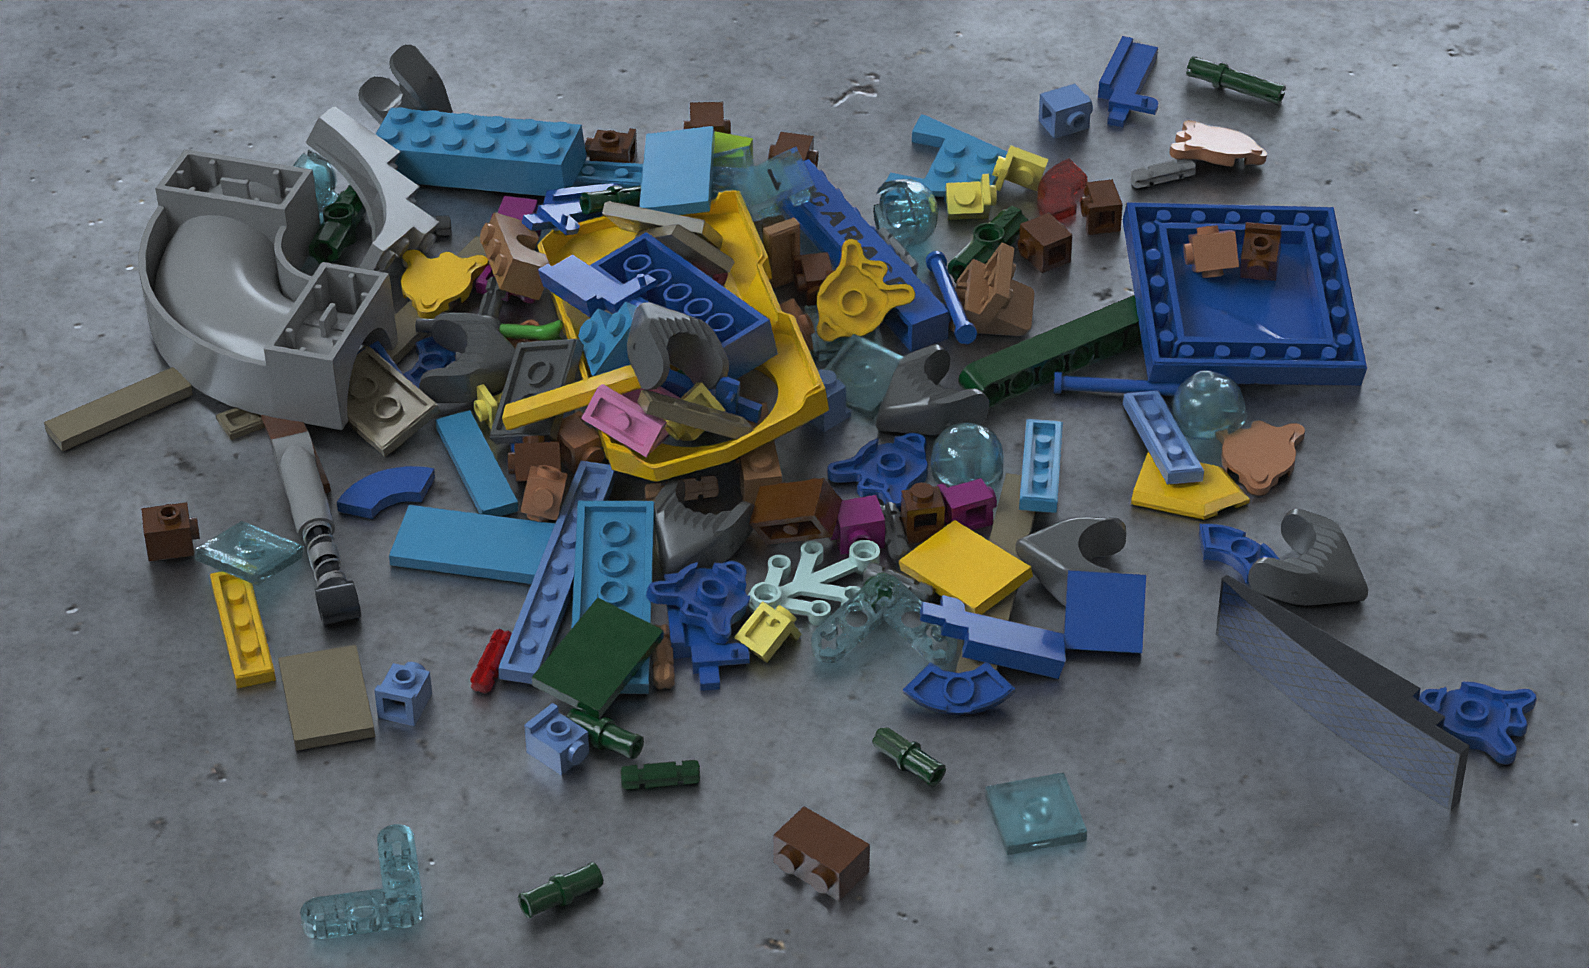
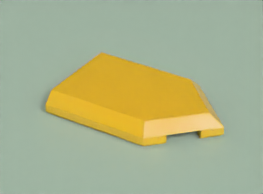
M1148 452L1133 490L1131 504L1205 520L1216 516L1219 510L1233 505L1235 508L1246 505L1250 503V498L1222 467L1201 462L1200 464L1204 469L1203 481L1167 485Z

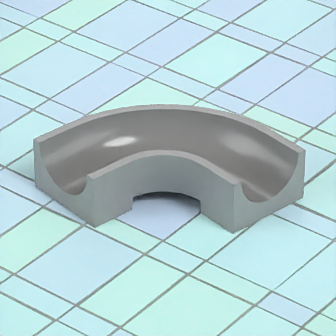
M184 149L155 188L158 207L147 223L141 238L138 254L139 275L152 339L161 356L170 367H174L193 387L227 405L269 417L343 430L348 422L347 398L350 376L360 346H369L379 341L384 349L393 350L398 343L389 273L325 262L320 264L313 276L300 271L310 256L309 245L321 226L312 169Z

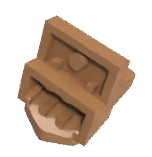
M1004 243L1000 244L986 264L972 259L957 279L955 290L968 321L974 324L977 334L1023 336L1031 329L1035 292L1031 287L1012 279L1016 270V264L1013 263L1014 247ZM951 317L948 328L954 332L956 327Z

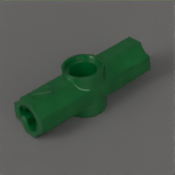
M351 185L345 191H341L335 203H331L323 209L324 221L309 245V255L315 258L318 264L322 262L332 264L334 260L339 259L345 247L356 242V228L366 209Z
M1011 205L1008 209H1003L990 223H982L974 228L973 239L948 263V273L956 284L957 279L972 259L986 264L1001 243L1011 246L1020 237V224L1028 221L1021 209Z

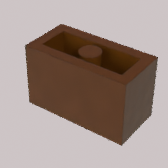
M812 478L805 481L781 482L774 485L760 486L749 524L767 545L833 537L842 499L825 478Z
M803 806L773 835V863L778 865L785 873L793 874L807 882L816 891L825 893L840 901L870 872V844Z

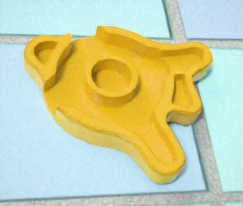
M848 239L842 245L841 260L838 267L826 277L817 294L819 316L816 327L817 335L820 339L831 342L839 337L864 336L875 330L892 308L913 302L915 299L913 287L908 284H885L883 278L888 271L887 264L882 261L867 259L863 254L861 244L855 239Z
M408 250L402 256L403 265L406 267V271L401 279L403 297L405 299L408 297L412 300V306L417 310L420 318L434 319L442 312L449 310V302L461 297V303H463L469 297L472 283L489 264L488 259L483 255L460 258L451 252H443L438 258L428 259L418 250Z

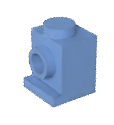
M820 369L818 372L826 389L829 411L813 419L810 423L821 431L826 432L851 417V410L846 407V386L837 379L833 371Z
M407 662L405 665L393 663L382 684L377 685L374 690L377 717L415 726L432 695L430 671H426L417 662ZM394 702H405V706L396 705Z
M551 703L524 725L526 752L561 776L574 765L580 764L589 754L588 731L559 713L558 706L554 703Z

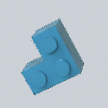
M625 301L619 311L613 315L598 308L592 317L582 324L578 337L584 344L583 351L592 377L631 364L626 347L633 315L637 306Z

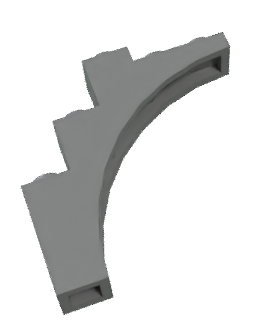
M335 106L319 116L306 144L323 156L345 177L362 201L371 223L372 245L359 268L373 271L381 269L385 271L391 265L395 256L401 258L408 250H418L426 254L437 239V236L433 233L439 221L416 206L417 201L414 197L420 186L397 171L398 166L395 162L400 151Z

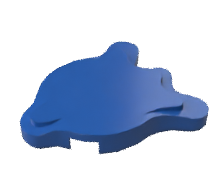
M919 433L894 437V443L878 445L879 438L865 444L850 459L832 462L828 465L827 477L830 481L835 483L858 482L857 493L860 497L877 495V498L881 499L885 505L887 502L895 503L896 508L901 512V490H909L914 484L925 482L927 479V441Z
M736 561L714 563L712 569H696L698 562L680 570L678 575L672 580L656 581L648 585L646 596L649 601L655 604L679 607L678 618L681 622L703 627L709 638L719 644L729 641L732 633L731 625L738 622L745 615L750 601V595L747 596L745 591L747 586L745 580L746 568Z
M1462 682L1460 689L1448 692L1446 687L1426 689L1419 697V702L1445 716L1444 731L1468 744L1469 749L1485 751L1500 764H1510L1515 761L1517 748L1509 735L1523 736L1526 734L1528 723L1524 714L1534 709L1537 700L1535 693L1529 689L1503 691L1476 682Z

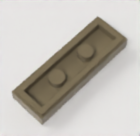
M641 390L637 401L645 414L730 438L738 439L754 431L744 417L650 390Z

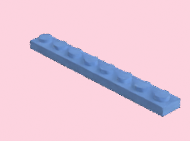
M580 460L498 667L499 679L532 684V676L548 658L573 593L578 501H608L617 479V471L612 470L610 465Z

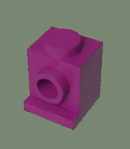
M982 478L948 488L944 483L937 485L945 505L944 526H947L954 520L971 530L993 525V509L997 507V499L991 486L987 487Z

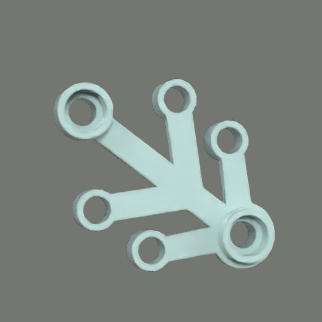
M870 540L856 541L850 546L849 558L813 573L815 566L823 561V546L817 541H807L801 545V559L793 582L780 587L781 580L788 578L791 574V561L785 555H774L768 560V573L765 582L754 585L748 596L750 595L748 609L752 613L763 601L774 609L780 605L791 613L808 616V621L813 625H826L831 620V606L828 602L823 600L808 602L793 598L804 595L840 601L841 607L846 611L855 612L860 610L864 605L863 590L857 586L840 587L828 585L827 583L853 572L863 575L869 563H880V548L875 542Z

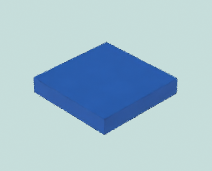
M1068 570L1064 630L1065 650L1142 654L1146 575Z

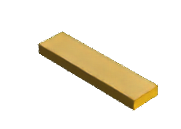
M628 365L506 404L502 420L506 430H513L588 406L597 387L601 384L621 395L641 389V386L632 366Z
M248 566L211 573V585L237 689L276 681L275 670Z

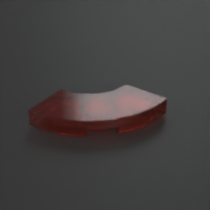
M1070 158L1054 165L1042 177L1037 193V207L1041 216L1050 213L1059 221L1076 215L1077 204L1073 196L1078 190L1086 186L1088 176Z

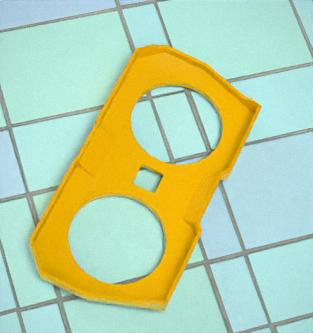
M740 191L719 192L717 197L711 201L709 212L681 216L704 220L722 235L721 249L718 250L734 259L733 261L735 262L728 273L723 287L770 319L778 354L754 369L764 373L775 383L778 389L776 404L770 414L753 428L754 431L738 439L702 447H679L661 443L647 457L596 428L612 470L655 482L730 462L757 447L798 429L829 411L825 386L794 315L782 312L769 280L772 279L769 258ZM601 216L579 222V232L574 235H565L560 230L555 231L552 229L537 244L538 252L546 254L551 266L571 255L591 265L634 240L637 233L622 230L607 217ZM550 291L558 318L563 322L562 329L564 335H566L567 339H579L580 328L590 317ZM582 351L578 367L581 380L592 377L584 351ZM670 364L671 370L676 372L680 370L674 365Z

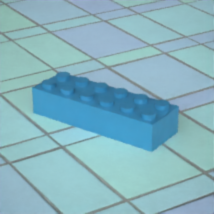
M399 107L390 108L376 132L378 137L400 151L395 162L398 166L397 171L415 184L545 196L547 190L571 188L587 158L582 125L566 122L480 116L469 113H446L437 110L423 111Z

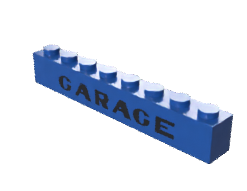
M808 159L773 171L777 183L780 181L782 183L777 191L773 185V199L790 218L794 217L800 223V229L822 253L828 252L830 262L835 268L838 267L841 260L843 243L848 239H855L861 244L863 254L867 259L882 261L887 264L888 271L883 278L885 284H908L913 287L915 291L913 302L892 308L883 319L884 323L910 352L948 339L951 315L946 304L941 303L933 295L929 286L926 283H922L914 274L911 266L905 264L899 258L891 245H887L878 235L876 228L870 226L864 220L859 210L844 198L840 189L835 188L830 183L822 170H819Z

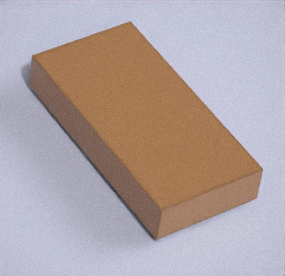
M794 217L763 228V246L769 258L772 279L769 282L772 289L793 282V256L800 255V223Z

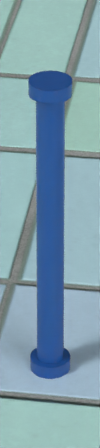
M933 251L926 257L927 268L934 273L956 327L954 334L957 341L962 344H969L976 339L977 330L974 324L968 321L946 268L947 259L945 255L940 251Z
M1055 372L1054 394H1061V390L1121 394L1159 391L1161 396L1221 399L1223 403H1229L1230 381H1222V384L1148 382V380L1062 376V372Z

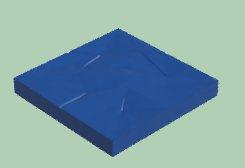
M1127 202L1122 221L1148 382L1222 383V381H1230V384L1362 385L1367 371V364L1334 207ZM1246 222L1282 225L1281 253L1276 281L1240 278L1241 253ZM1218 225L1219 231H1235L1239 267L1223 269L1224 275L1202 278V272L1192 271V265H1186L1184 244L1189 243L1188 235L1197 234V227Z

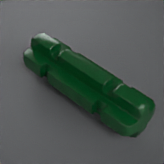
M695 759L682 760V765H676V761L643 764V768H638L637 764L625 765L621 767L620 771L621 785L623 789L631 790L639 789L641 784H645V788L678 785L677 781H683L684 785L697 784L700 782V765L698 760Z

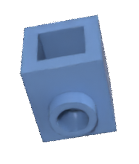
M1076 84L1040 94L1039 122L1054 139L1090 128V114L1093 112V104L1090 97L1084 94Z

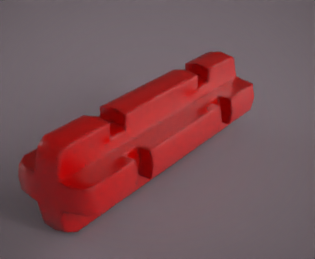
M499 628L493 632L489 640L490 643L487 644L477 664L478 668L474 670L470 678L473 691H480L486 694L492 689L495 682L494 679L499 674L498 667L512 634L509 630L503 631Z

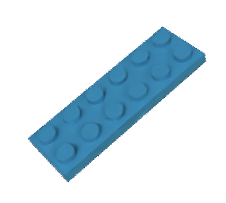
M578 501L572 628L597 597L651 624L652 602L647 598L646 591L648 585L652 583L654 501ZM650 656L621 691L622 694H649Z

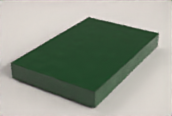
M597 597L532 676V686L600 719L664 639V630Z

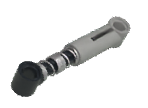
M309 432L272 439V448L278 473L282 476L295 527L300 540L307 545L309 561L317 581V588L314 591L322 625L327 626L361 618V609L353 580L348 581L346 574L340 571L342 562L338 548L334 544L335 538L333 536L335 524L318 472Z

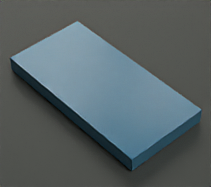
M713 126L646 134L639 207L676 215L710 211L715 145Z
M409 505L390 551L389 563L391 566L532 584L555 524Z

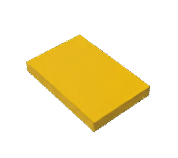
M956 520L949 523L898 560L901 571L918 582H924L933 586L935 593L940 596L945 595L959 599L964 603L965 611L980 615L1033 577L1031 566Z

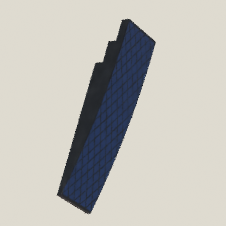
M1226 574L1221 578L1216 635L1300 708L1391 774L1450 811L1460 802L1469 745L1443 730L1445 716L1419 702L1420 687Z

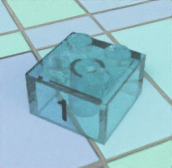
M797 147L733 176L754 220L778 216L782 214L780 208L790 203L794 207L800 206L812 200L811 193L817 191Z

